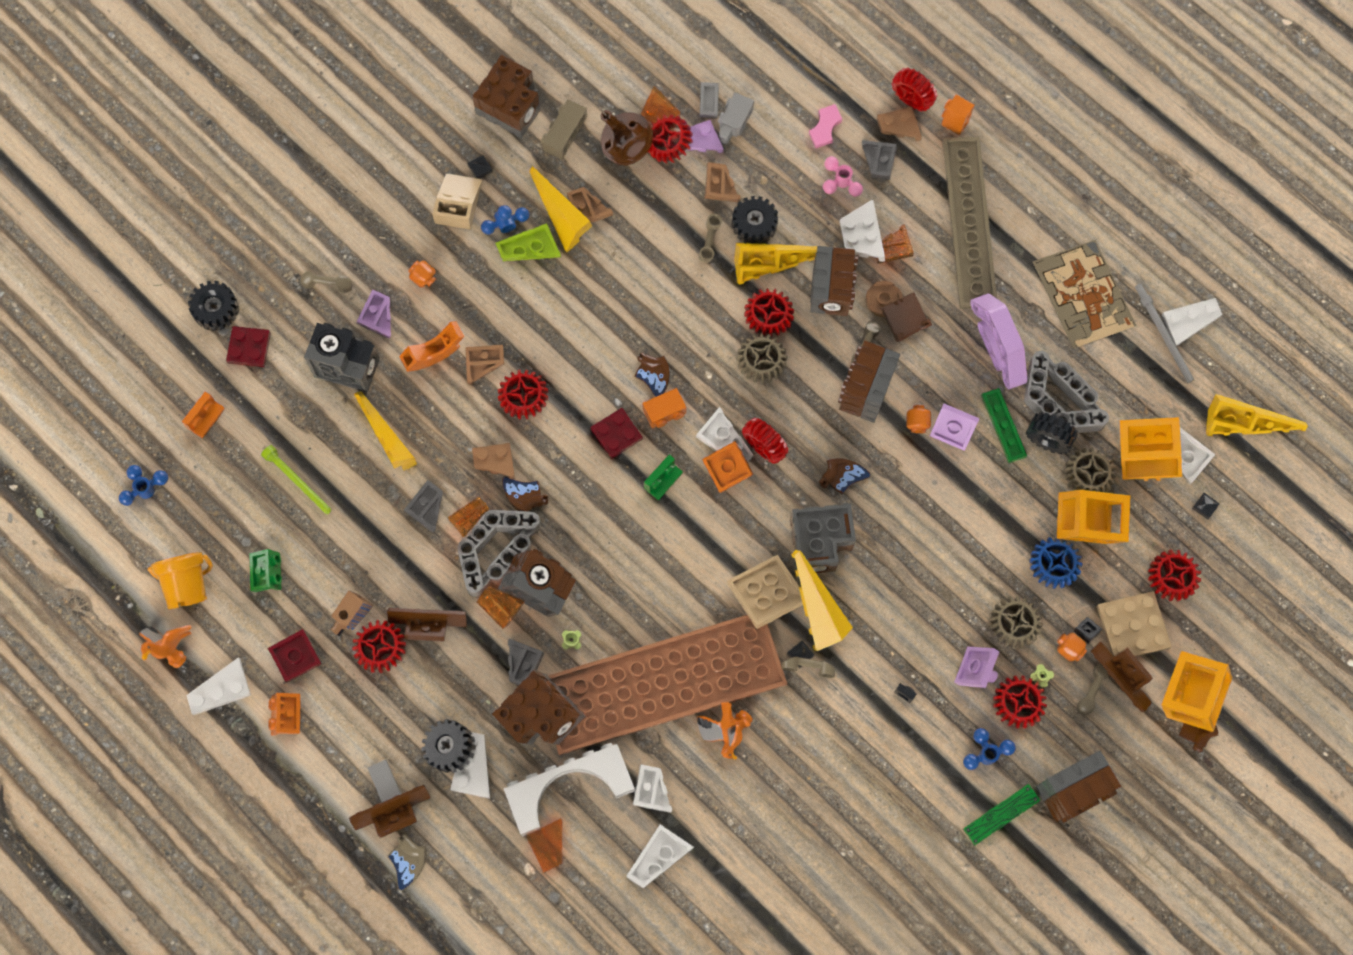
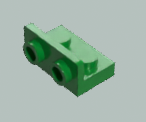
M669 454L644 481V489L657 500H660L683 474V471L675 465V458Z
M265 549L249 553L250 591L281 590L280 552Z

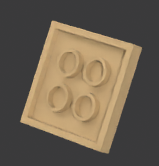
M778 555L727 581V585L756 629L803 605L799 585Z
M1154 591L1096 606L1113 656L1127 647L1135 657L1172 647Z

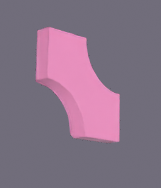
M836 104L819 109V123L815 128L809 130V135L815 149L832 143L831 132L836 125L842 122V117Z

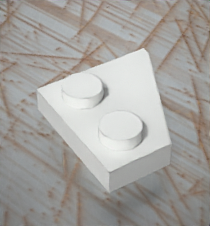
M640 765L633 805L671 813L672 807L669 804L661 769Z

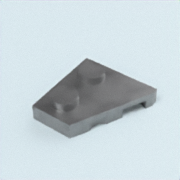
M862 140V147L872 178L890 180L897 144Z
M427 480L406 506L404 512L434 533L443 491Z
M509 639V681L519 686L523 680L528 678L533 670L537 671L545 653Z

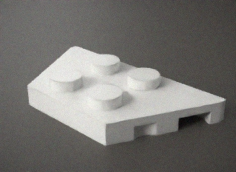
M870 200L840 219L844 247L846 249H855V255L864 258L871 256L879 258V261L884 262L885 255L874 201Z

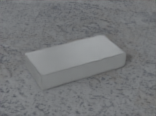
M701 82V118H718L719 83Z
M386 759L368 767L381 802L401 794Z

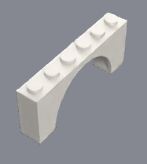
M612 743L605 744L601 747L602 750L585 752L582 754V758L577 760L570 758L564 761L562 766L556 767V765L546 768L542 774L533 773L526 776L524 781L519 782L515 780L508 783L504 791L521 836L541 829L538 819L541 797L554 780L565 774L582 772L594 775L610 787L616 799L634 792L635 788L618 745H613Z

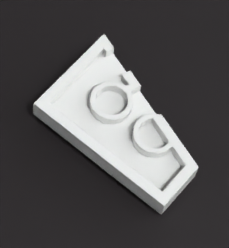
M1216 298L1163 312L1162 317L1168 333L1177 347L1183 341L1220 318L1222 313Z
M720 407L696 435V438L715 452L736 441L747 462L753 457L752 452L741 436L737 434Z
M1180 428L1182 474L1191 484L1215 454Z
M239 657L186 695L192 715L251 696Z
M472 732L471 736L475 738V742H472V744L476 745V750L471 751L474 757L468 758L470 763L468 765L463 764V770L456 769L457 772L454 773L450 790L490 799L485 736Z
M659 825L626 877L644 888L694 847L662 825Z

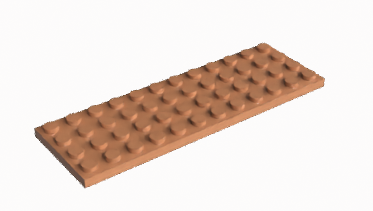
M744 615L548 675L551 681L564 692V695L569 697L577 706L579 711L586 715L559 745H556L559 756L719 707L721 702L732 703L786 686L787 681L781 669L782 666L768 624L756 629L748 615Z

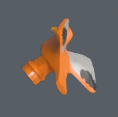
M191 625L169 630L164 635L154 627L143 629L139 634L146 640L141 645L142 659L146 660L150 653L156 659L167 658L169 665L174 668L182 666L186 661V656L183 654V651L177 650L176 647L181 639L192 634L189 631L192 629Z
M721 702L722 720L717 722L708 717L698 716L699 731L704 741H724L725 744L721 751L722 756L727 759L736 760L737 756L734 755V749L742 741L743 728L749 727L753 719L744 710L736 713L734 719L731 703Z

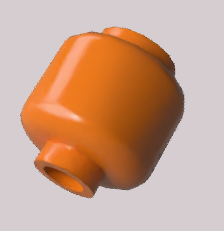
M417 260L408 270L410 280L420 288L426 285L430 287L436 280L434 277L436 270L424 260L420 262Z
M914 405L913 409H909L906 413V427L912 433H926V430L931 427V411L925 409L924 405Z
M1073 632L1068 635L1064 633L1057 640L1059 644L1057 647L1058 653L1069 662H1078L1087 652L1085 641Z

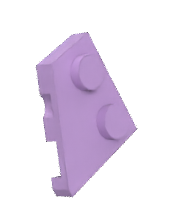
M710 120L691 127L693 143L688 144L691 150L686 149L685 151L698 150L699 152H706V150H714L717 153L723 152L721 142Z
M372 290L357 320V324L390 339V297Z

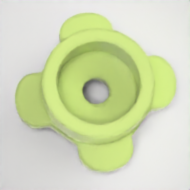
M578 630L563 631L562 648L565 650L569 648L580 649L581 632Z
M1039 664L1036 667L1037 670L1030 675V678L1035 683L1038 682L1040 687L1045 688L1048 686V681L1054 677V673L1048 671L1043 664Z

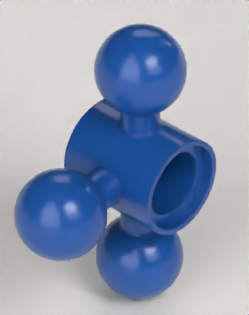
M502 205L494 214L496 221H483L481 231L484 234L490 235L495 231V228L499 227L501 233L511 232L516 228L514 221L525 222L528 220L529 211L524 207H520L512 215L511 208L507 205Z
M129 466L126 474L129 479L134 480L132 484L133 491H122L118 497L119 502L124 506H129L134 502V497L136 496L142 499L152 497L155 492L154 485H165L168 482V474L162 470L156 471L153 474V479L149 481L147 478L141 477L142 469L139 466ZM143 485H147L144 491H140Z
M979 728L975 730L973 738L975 742L982 745L983 749L979 752L978 756L974 754L966 755L963 759V764L968 770L976 769L980 762L985 765H992L999 759L1000 754L1012 755L1016 750V745L1009 739L1002 741L1000 747L988 744V731L984 728ZM985 750L992 751L994 759H988L985 756Z

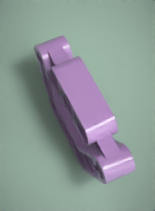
M989 293L971 299L970 304L974 314L982 320L978 322L980 335L997 371L1002 370V377L1006 388L1012 389L1026 384L1025 349L1008 308Z

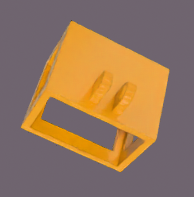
M1179 417L1120 420L1122 480L1144 479V481H1148V479L1155 478L1156 481H1161V478L1182 477Z
M1088 490L1059 492L1057 539L1099 544L1129 542L1130 495ZM1121 504L1120 533H1111L1112 505Z
M1181 651L1161 704L1166 717L1213 732L1233 679L1229 665Z

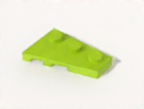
M547 223L495 243L502 261L561 258Z

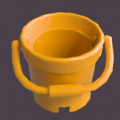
M202 552L164 559L152 563L151 567H148L149 573L159 580L168 609L179 608V605L189 606L207 600L203 575L212 570L213 564L207 555H203ZM205 560L208 564V567L202 571L201 564H203Z

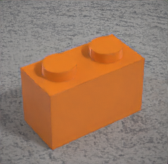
M956 94L944 106L945 110L941 116L943 118L941 125L960 136L970 121L975 105Z
M677 388L642 403V409L652 428L663 427L668 421L673 419L679 420L686 414L687 407Z

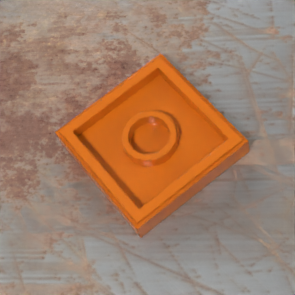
M736 441L702 459L720 493L754 475Z

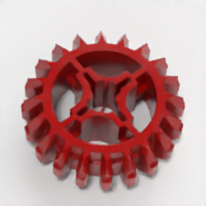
M907 67L902 68L894 75L891 85L899 100L920 112L927 111L935 104L938 96L937 90L934 88V84L930 82V79H927L920 71L917 72L914 68L910 69Z
M670 114L667 117L663 115L662 120L657 118L656 123L651 122L653 126V141L648 153L651 154L652 158H656L658 162L663 161L666 164L669 160L671 163H674L675 158L681 160L680 156L682 154L686 156V149L691 150L688 144L693 143L691 139L693 133L690 131L691 127L684 119H681L680 116L674 117V115ZM670 128H678L680 131H672ZM657 147H666L667 150H659Z
M767 288L764 293L760 289L758 294L753 293L752 298H748V304L744 308L746 310L744 316L747 317L745 322L750 324V330L756 328V334L762 332L765 336L768 333L771 337L773 333L779 336L780 331L786 332V327L789 328L791 326L790 321L794 320V309L792 308L793 303L788 302L789 297H783V291L777 294L776 288L773 292H770L769 288ZM775 303L778 304L783 311H781V309H778L775 306ZM771 307V314L767 318V313ZM755 314H758L764 320V323L758 320ZM772 321H779L777 323L770 324Z
M518 369L517 375L511 372V378L505 376V382H500L501 388L498 389V394H500L498 401H501L500 407L505 408L504 412L506 414L510 412L512 418L517 414L519 420L522 418V415H525V418L528 420L529 414L535 417V411L541 413V407H546L545 401L549 399L547 395L549 391L545 387L546 382L541 381L542 377L540 375L536 377L534 371L529 375L527 369L521 374V370ZM524 383H530L536 388L527 387ZM518 384V387L515 390H511L513 386ZM521 388H523V391L525 392V395H526V396H524L525 401H523V397H521V393H522ZM538 396L532 404L528 405V402L531 399H535V397ZM510 401L519 402L522 406H516Z
M754 417L742 428V434L746 442L765 460L776 464L786 457L785 455L788 453L787 444L780 434L765 421Z
M1172 549L1167 553L1165 551L1161 552L1160 556L1157 555L1154 558L1155 561L1150 563L1152 568L1148 569V573L1151 574L1148 580L1153 581L1150 587L1157 588L1155 594L1161 592V599L1168 596L1169 601L1175 598L1177 602L1181 601L1182 598L1184 600L1188 599L1189 595H1194V590L1199 588L1197 583L1201 582V578L1198 577L1201 571L1196 570L1199 564L1192 563L1194 557L1188 559L1186 558L1188 554L1185 552L1181 555L1180 550H1177L1174 554ZM1162 564L1165 566L1164 570L1166 573L1163 578H1161L1160 574ZM1172 573H1175L1176 575L1179 574L1177 578H1174L1173 576L1168 578L1170 575H1172ZM1187 573V574H1188V584H1187V586L1185 587V585H1184L1185 581H1184V579H1183V576ZM1166 584H1171L1174 587V589L1167 586Z
M376 620V625L373 626L371 622H368L369 628L366 629L365 626H362L361 628L364 632H357L356 635L359 639H353V642L357 644L352 647V650L357 652L354 654V658L359 659L357 662L359 665L364 664L363 668L365 670L370 668L372 673H375L377 668L379 673H383L384 667L389 672L391 670L389 665L392 664L394 667H397L396 659L398 661L403 660L399 654L406 653L402 649V647L406 646V642L402 641L405 636L400 634V628L395 629L394 623L388 626V622L384 620L381 625L380 621ZM378 633L375 639H368L371 635ZM386 633L393 636L395 647L386 643ZM378 643H382L384 646L380 650H377L375 647ZM364 646L373 650V660L365 656ZM384 654H391L388 658L381 660Z
M1014 675L1012 680L1009 677L1006 678L1005 683L1001 682L999 684L1000 688L995 690L997 695L993 697V700L998 703H995L993 708L1000 709L996 712V715H1003L1001 722H1004L1006 719L1009 720L1007 723L1009 727L1013 723H1015V729L1020 727V723L1023 729H1026L1028 724L1033 727L1035 725L1034 721H1041L1040 716L1045 715L1042 709H1045L1047 704L1042 703V701H1045L1047 697L1040 695L1044 692V689H1037L1039 686L1038 682L1034 685L1031 684L1032 678H1029L1026 682L1025 676L1022 675L1019 681L1017 675ZM1014 687L1023 688L1020 694L1013 692L1010 694L1007 692ZM1029 692L1034 698L1035 706L1033 705V702H1031L1028 699ZM1023 696L1022 705L1017 709L1018 699ZM1005 699L1012 706L1011 712L1006 707ZM1020 710L1033 712L1032 715L1027 717L1017 716Z

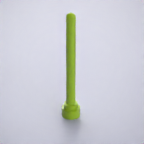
M273 445L266 447L262 451L261 456L266 461L273 462L325 514H329L331 508L278 457V450Z

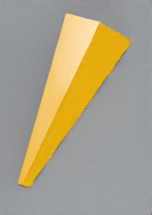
M532 166L529 173L561 243L568 253L580 242L579 238L592 227V224Z
M736 243L734 263L737 283L744 284L745 281L756 280L760 276L769 273L774 274L798 266L799 263L805 261H813L816 257L817 246Z
M362 392L354 393L393 468L401 466L403 471L417 465L413 455Z
M1215 394L1208 409L1206 435L1223 434L1227 436L1230 433H1242L1245 435L1272 433V431H1306L1308 425L1306 422Z
M795 550L791 555L792 558H795L797 565L795 573L801 582L799 590L805 616L809 617L811 628H809V633L813 635L815 643L812 646L814 651H819L842 641L853 627L803 553Z

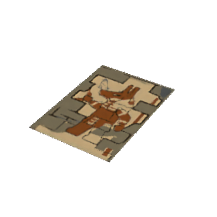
M1096 240L1033 261L1073 349L1137 326Z

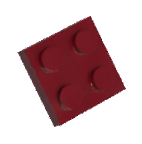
M232 326L226 357L227 364L265 367L271 336L270 330Z
M623 408L618 409L590 427L611 459L643 440L642 435Z
M304 629L268 648L286 683L322 664Z

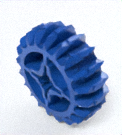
M1049 537L1047 542L1041 540L1040 545L1036 544L1034 547L1036 551L1031 552L1033 558L1029 560L1030 563L1034 564L1030 567V570H1036L1033 577L1039 576V583L1044 580L1046 582L1045 587H1048L1051 583L1053 589H1056L1057 585L1062 589L1065 587V584L1070 586L1072 581H1076L1078 579L1076 575H1080L1081 570L1079 568L1083 566V563L1079 562L1082 556L1076 555L1079 551L1078 548L1072 549L1073 543L1067 545V540L1060 542V539L1056 537L1053 541ZM1055 549V550H1059V551H1061V552L1058 553V554H1055V553H1053V552H1051V551L1049 552V551H1047V550ZM1065 556H1067L1070 561V569L1068 568V565L1065 563ZM1041 557L1047 563L1046 570L1042 566ZM1060 557L1061 559L1058 561L1059 563L1055 565L1053 568H1051L1053 562L1055 560L1057 561V559ZM1058 572L1064 574V576H1053L1051 573Z

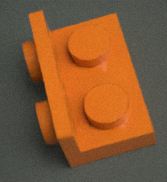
M205 391L182 420V423L188 430L203 438L225 408Z
M275 693L269 699L268 705L269 710H271V718H269L268 722L271 735L299 734L300 693Z

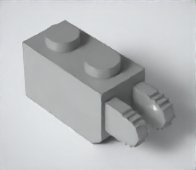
M734 93L732 98H728L725 106L727 109L725 113L722 112L718 119V123H720L719 140L721 144H728L732 136H741L754 109L755 100L738 93Z

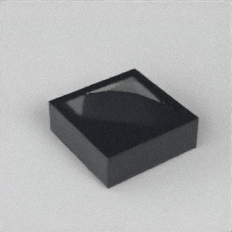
M484 155L467 163L477 179L493 172Z
M1203 493L1192 509L1208 520L1220 503L1206 493Z
M1086 617L1073 632L1089 644L1102 632V628L1089 617Z
M800 641L787 652L790 658L812 659L815 656L803 641Z
M902 683L894 691L895 694L909 703L917 695L911 687L905 686Z

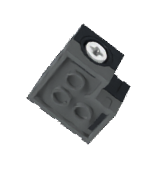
M329 323L316 324L304 356L315 378L368 392L380 360L375 345L367 340L358 341L351 330L347 328H334Z

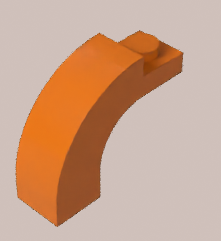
M451 321L438 336L428 342L408 346L399 357L407 372L421 370L453 354L460 348L459 342L465 336L457 321Z

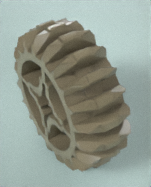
M761 333L760 338H757L754 334L752 340L747 337L746 343H741L742 349H738L737 354L739 356H737V361L739 362L738 368H743L741 370L742 375L747 374V379L754 377V383L757 382V379H761L760 382L763 384L765 379L770 383L772 377L777 379L778 374H783V368H786L787 365L785 361H787L788 357L784 355L786 354V349L782 348V342L777 343V338L771 340L770 334L767 335V338H763L764 335ZM771 351L775 353L777 357V363H775L773 361V358L770 357ZM748 354L754 360L753 366H751L747 360ZM766 355L765 360L763 359L759 361V357L761 358Z
M1086 447L1082 449V452L1077 450L1075 455L1069 457L1070 461H1067L1065 464L1067 468L1064 469V473L1067 475L1064 478L1065 480H1070L1067 484L1068 487L1074 486L1072 491L1088 490L1105 493L1110 491L1111 485L1115 483L1113 478L1117 476V473L1113 472L1116 466L1110 465L1113 459L1107 460L1108 453L1101 455V449L1097 452L1094 451L1093 447L1090 448L1089 452ZM1088 460L1086 466L1076 467L1077 463ZM1088 470L1093 473L1092 477L1087 473ZM1104 479L1102 484L1093 486L1095 480Z
M1011 596L1007 598V601L1002 599L1000 604L997 603L994 606L996 610H992L990 613L994 617H990L989 622L994 624L989 628L996 630L992 635L993 637L1000 636L998 639L999 643L1002 640L1006 641L1004 643L1005 647L1011 643L1012 649H1015L1017 644L1022 649L1024 648V643L1030 646L1032 644L1031 640L1035 642L1037 640L1036 635L1041 634L1038 628H1041L1043 623L1038 621L1042 619V616L1036 615L1039 611L1038 608L1032 609L1034 602H1031L1029 605L1026 604L1027 598H1024L1022 602H1020L1019 596H1016L1015 600ZM1007 609H1018L1015 614L1002 613ZM1024 613L1028 616L1030 620V625L1029 622H1027L1024 619ZM1017 616H1018V619H1017V620H1018V621H1017V624H1018V625L1013 629V627H1014V621H1013V620L1016 619ZM1001 620L1003 621L1002 623L1008 626V632L1002 627ZM1016 631L1029 632L1025 636H1014Z

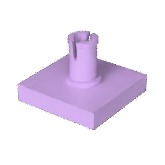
M943 404L930 436L965 451L979 418Z
M967 647L954 683L959 686L986 688L988 682L993 683L997 679L998 674L996 671H993V667L999 651L994 648Z

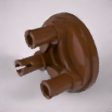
M604 110L606 115L603 113L600 115L601 120L606 123L601 135V147L604 155L611 162L622 166L640 161L648 153L653 141V131L649 122L637 113L625 112L613 115L609 110Z

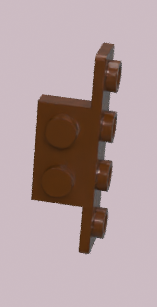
M387 609L388 623L406 624L405 640L445 641L447 626H467L465 611Z
M1102 642L1097 643L1091 650L1095 659L1102 664L1107 673L1117 682L1120 689L1131 699L1134 706L1142 713L1146 711L1152 702L1140 688L1149 683L1153 677L1128 647L1113 656Z
M425 785L414 787L410 791L396 795L369 809L357 812L355 815L350 816L349 820L355 830L374 823L379 838H382L418 822L412 806L430 799V795Z

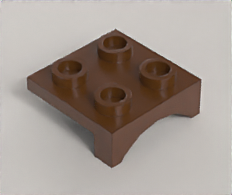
M915 292L881 308L896 342H900L932 326L930 319L926 318Z

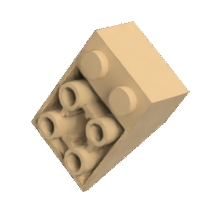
M446 173L436 197L432 214L435 224L471 230L482 179Z

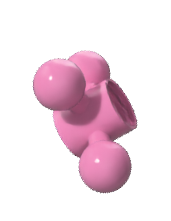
M828 157L824 163L825 168L829 171H835L836 175L834 180L824 182L823 191L826 194H833L836 192L837 186L840 188L849 186L848 191L850 195L854 197L861 195L863 187L859 182L851 180L853 174L851 167L847 165L839 166V161L836 157ZM840 175H846L847 178H842Z

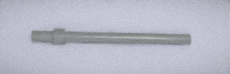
M1141 283L1136 285L1135 289L1141 298V304L1149 312L1187 383L1194 381L1192 374L1152 304L1151 296L1147 295Z

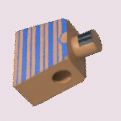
M349 590L332 614L336 622L330 630L338 636L346 628L354 630L374 605L358 593Z

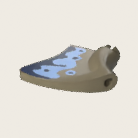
M405 833L397 839L400 845L387 855L394 865L400 891L406 890L415 882L423 870L427 856L426 846H417Z

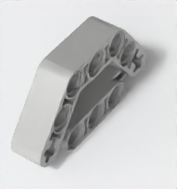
M1037 351L1029 363L1024 395L1025 404L1035 414H1039V412L1043 414L1048 413L1044 410V407L1050 408L1052 412L1049 414L1051 416L1056 415L1057 418H1063L1065 422L1071 423L1070 426H1074L1078 433L1101 431L1108 423L1109 415L1095 404L1098 400L1097 392L1066 362L1055 364L1046 352ZM1060 370V371H1062L1065 375H1064V376L1059 375V374L1057 373V371ZM1047 375L1083 411L1066 412L1045 391ZM1033 377L1040 378L1041 382L1035 381ZM1070 384L1077 385L1078 389L1072 388ZM1030 394L1037 395L1038 399H1033ZM1084 397L1090 398L1091 402L1085 401ZM1076 419L1082 420L1084 424H1078Z
M489 510L459 542L458 553L465 586L472 597L481 596L491 583L496 585L501 583L511 564L504 561L507 556L514 557L516 554L531 550L530 538L541 527L539 516L536 513ZM491 518L498 519L495 524L488 523ZM510 519L517 520L515 525L507 524ZM531 520H534L533 525L529 526ZM478 532L485 533V536L483 538H475V535ZM497 532L519 533L482 575L478 553ZM524 541L527 543L525 548L517 547L519 542ZM466 546L472 547L469 553H463L462 550ZM469 565H476L474 571L469 572L466 570ZM495 570L502 572L497 578L491 576ZM474 578L478 585L476 590L473 589L472 579Z

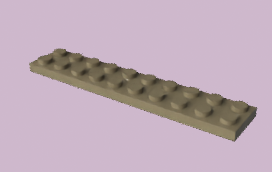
M980 137L943 138L960 309L971 308L970 300L989 293L997 299Z

